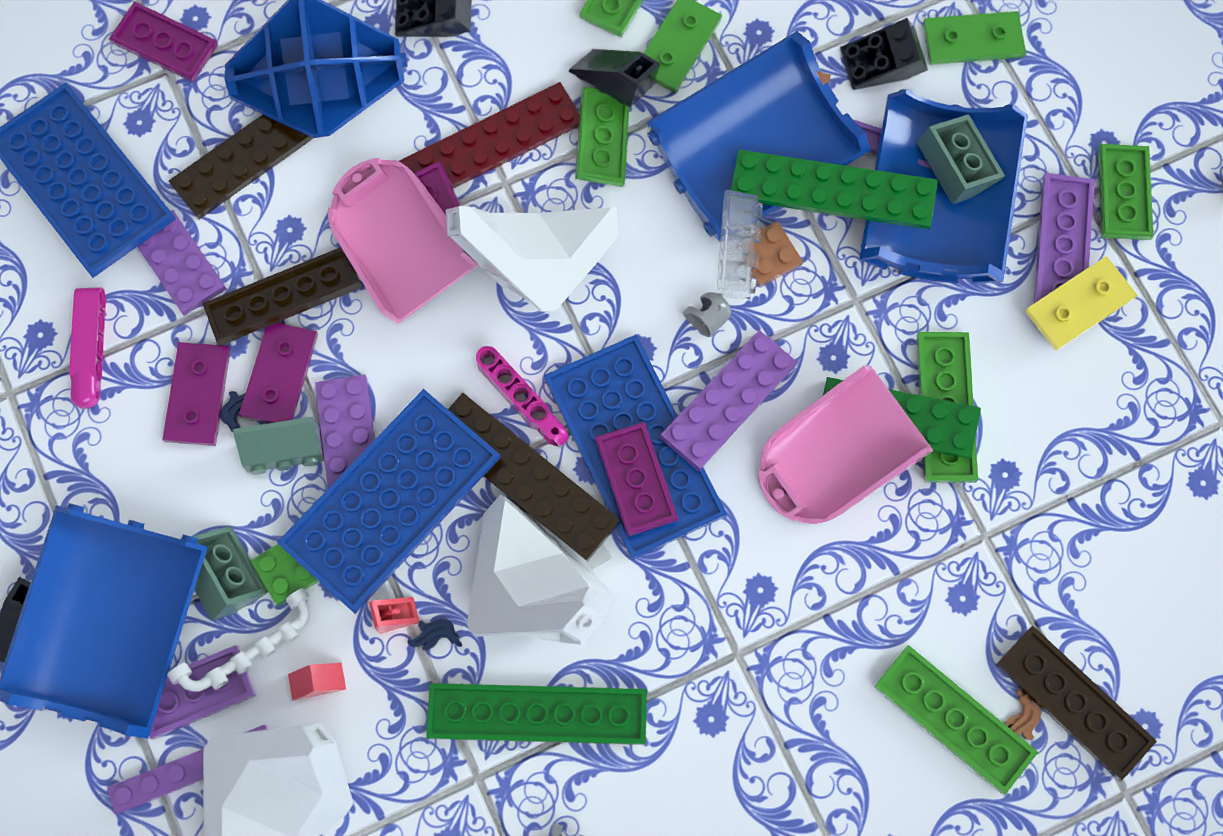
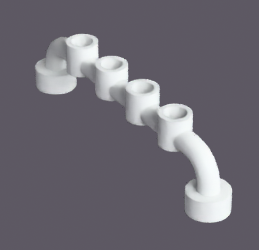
M301 588L288 596L286 602L290 608H298L299 614L296 619L285 623L277 631L268 637L260 639L246 651L238 653L221 667L211 670L202 679L194 681L189 678L192 671L187 663H182L173 668L167 674L173 685L179 683L184 689L191 692L201 691L210 686L214 690L221 688L229 681L226 677L228 674L235 670L238 675L246 672L252 667L250 660L258 655L261 659H265L276 651L274 648L275 644L281 640L285 644H289L299 636L297 630L309 618V607L306 602L310 598L304 588Z

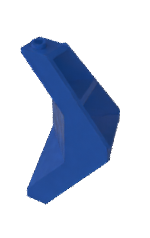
M287 0L225 64L224 81L231 100L310 137L320 138L332 135L405 81L404 68L408 67L406 52L401 53L398 38L323 0Z

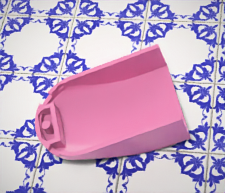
M380 158L363 161L348 170L334 187L331 208L328 207V220L331 231L380 312L395 323L399 324L479 265L450 236H447L446 215L417 176L399 161L381 160Z
M862 366L771 435L761 452L760 470H758L759 481L766 499L781 515L802 523H823L840 516L930 454L933 449L872 366Z

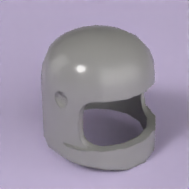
M707 292L700 297L702 303L701 310L688 306L682 314L702 335L712 337L728 321L731 316V309L728 302L720 294Z

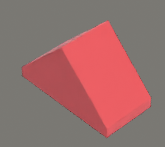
M414 597L373 600L369 602L374 627L379 634L419 623Z
M342 663L311 664L288 674L292 701L346 690Z

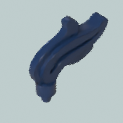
M230 391V399L221 409L220 419L233 432V429L240 428L237 419L245 393L239 396L235 391Z
M440 619L431 623H424L423 620L419 621L418 627L422 633L413 640L407 641L409 646L415 648L422 647L423 651L435 647L441 638H447L452 644L462 647V643L459 640L460 636L455 632L452 622L447 619Z

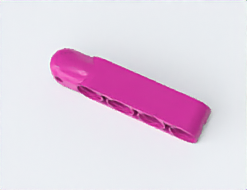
M102 287L76 288L74 291L69 364L71 379L70 396L73 404L80 409H89L95 406L100 399L106 313V294Z
M481 347L476 353V362L483 376L532 429L537 430L549 444L561 447L568 440L567 430L549 411L546 403L494 347ZM486 357L495 359L489 365L482 363V360ZM502 375H509L511 377V380L507 383L498 381ZM519 393L528 395L525 401L519 402L515 400L516 395ZM540 411L545 414V417L541 420H534L532 418L535 412Z

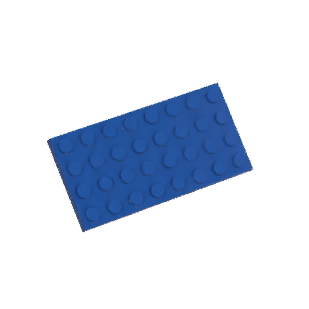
M66 82L0 127V160L92 278L176 220L174 214Z
M637 334L544 375V380L606 508L621 520L616 528L632 560L727 517V513L704 467L698 472L660 439V435L678 416ZM645 422L677 513L678 521L628 537L595 442V437Z
M423 388L277 543L347 608L356 614L494 466L501 456Z

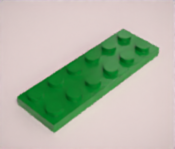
M827 377L823 395L843 380ZM889 389L933 449L932 452L971 460L981 412L980 407Z

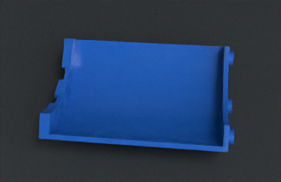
M798 31L646 122L650 131L647 133V136L652 145L657 146L674 177L673 185L680 195H685L703 221L706 233L710 237L714 235L720 243L778 208V206L730 199L738 150L845 166L871 151L866 132L848 113L844 115L836 106L839 100L829 84L822 83L817 74L820 67L811 43Z
M901 89L898 92L888 94L875 170L937 179L932 169L918 164L919 159L926 162L927 160L917 142L929 126L969 114L1005 177L973 198L955 204L951 203L938 181L930 230L866 220L859 259L884 270L889 266L899 269L898 274L929 281L957 284L959 279H972L973 284L1003 282L1028 114L1013 104L995 108H967L957 104H942L923 98L909 89Z
M68 503L67 508L56 505L0 675V702L43 711V709L59 712L60 716L83 722L90 720L100 723V727L125 736L148 739L208 547L197 544L199 538L182 534L181 539L145 530V524L129 520L128 524H123L84 513L85 507Z

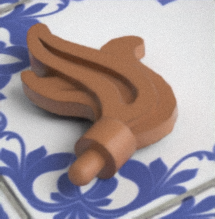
M1017 690V695L1020 698L1018 701L1023 707L1022 713L1011 716L1005 725H1013L1010 729L1017 735L1023 733L1026 739L1033 740L1035 737L1032 735V731L1041 719V710L1037 704L1030 700L1028 695H1024L1021 690Z

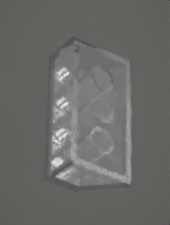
M724 190L716 293L724 298L751 300V293L756 294L757 279L753 278V268L758 269L759 253H755V243H760L761 228H757V218H762L763 203H759L757 195Z

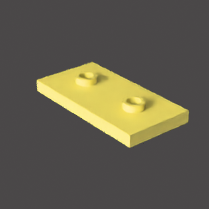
M1105 256L1028 307L1025 313L1054 350L1057 351L1134 300L1138 294L1109 258Z

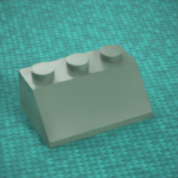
M969 114L929 126L917 142L952 204L973 198L1005 177Z
M313 417L233 429L241 465L247 473L252 475L264 474L269 469H277L278 471L290 470L292 466L301 464L305 467L318 465L319 461H324L321 430Z
M231 526L192 536L199 538L197 544L208 547L195 586V592L211 621L232 615L268 593Z

